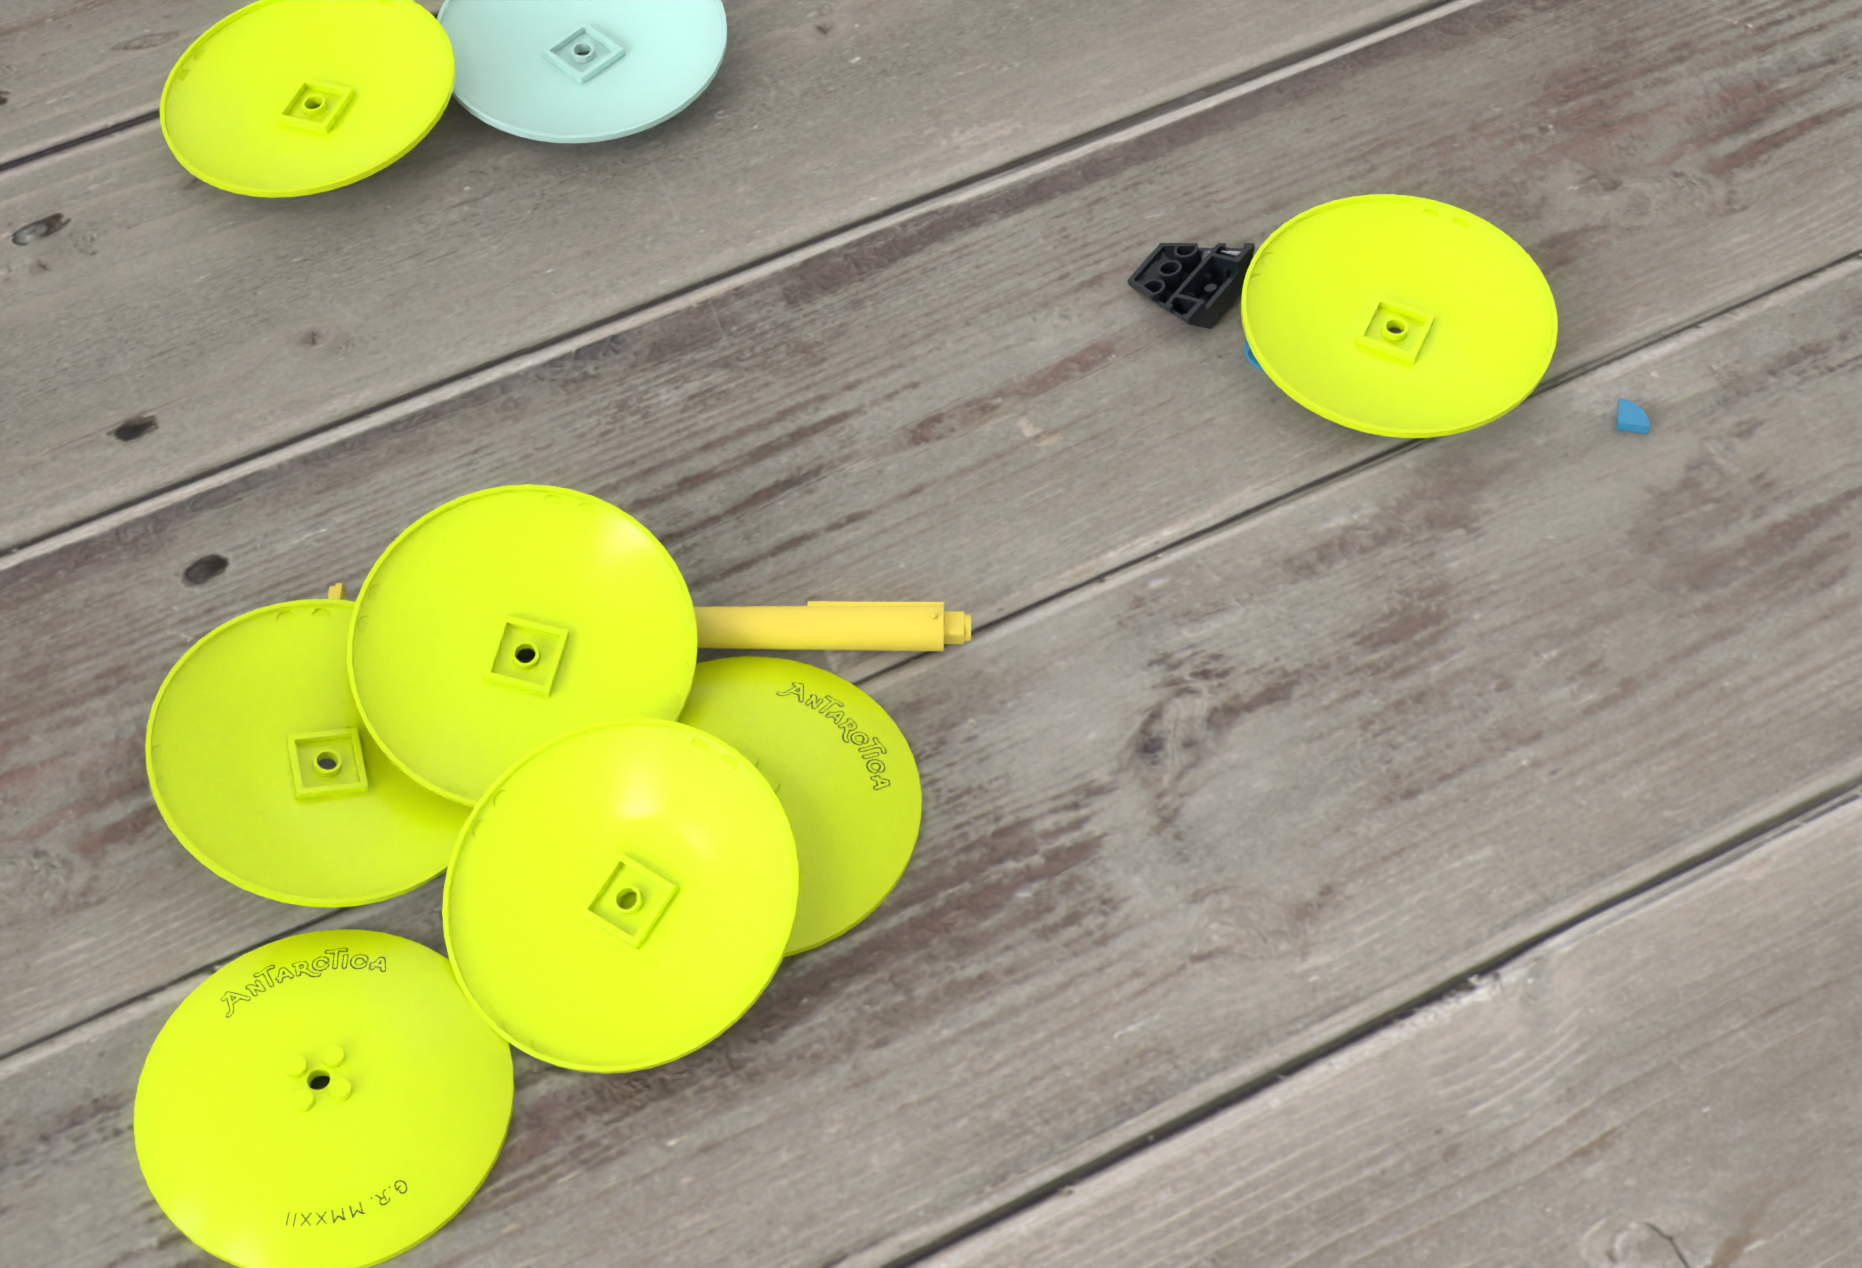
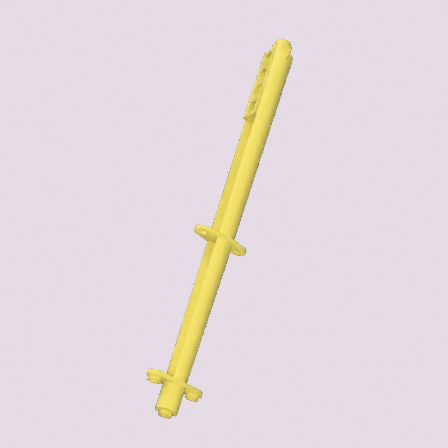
M336 583L335 586H330L328 599L347 600L345 583ZM808 601V606L693 607L697 624L698 649L944 652V644H964V641H971V614H964V611H944V602Z

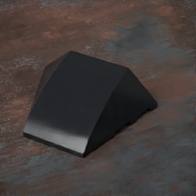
M1160 243L1127 280L1128 285L1153 304L1174 314L1187 324L1212 329L1242 294L1245 275L1253 258L1255 246L1254 243H1244V248H1227L1226 243H1218L1214 248H1199L1197 243Z

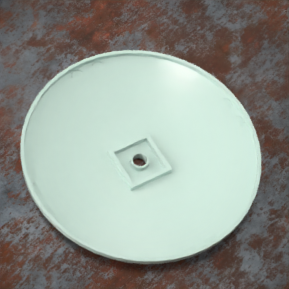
M445 0L437 16V21L447 33L454 52L456 79L452 96L472 115L499 130L519 137L553 143H590L617 139L652 128L670 119L696 100L709 86L723 61L728 35L726 14L721 0ZM578 53H581V54H587V55L580 56V55H577V54H578Z

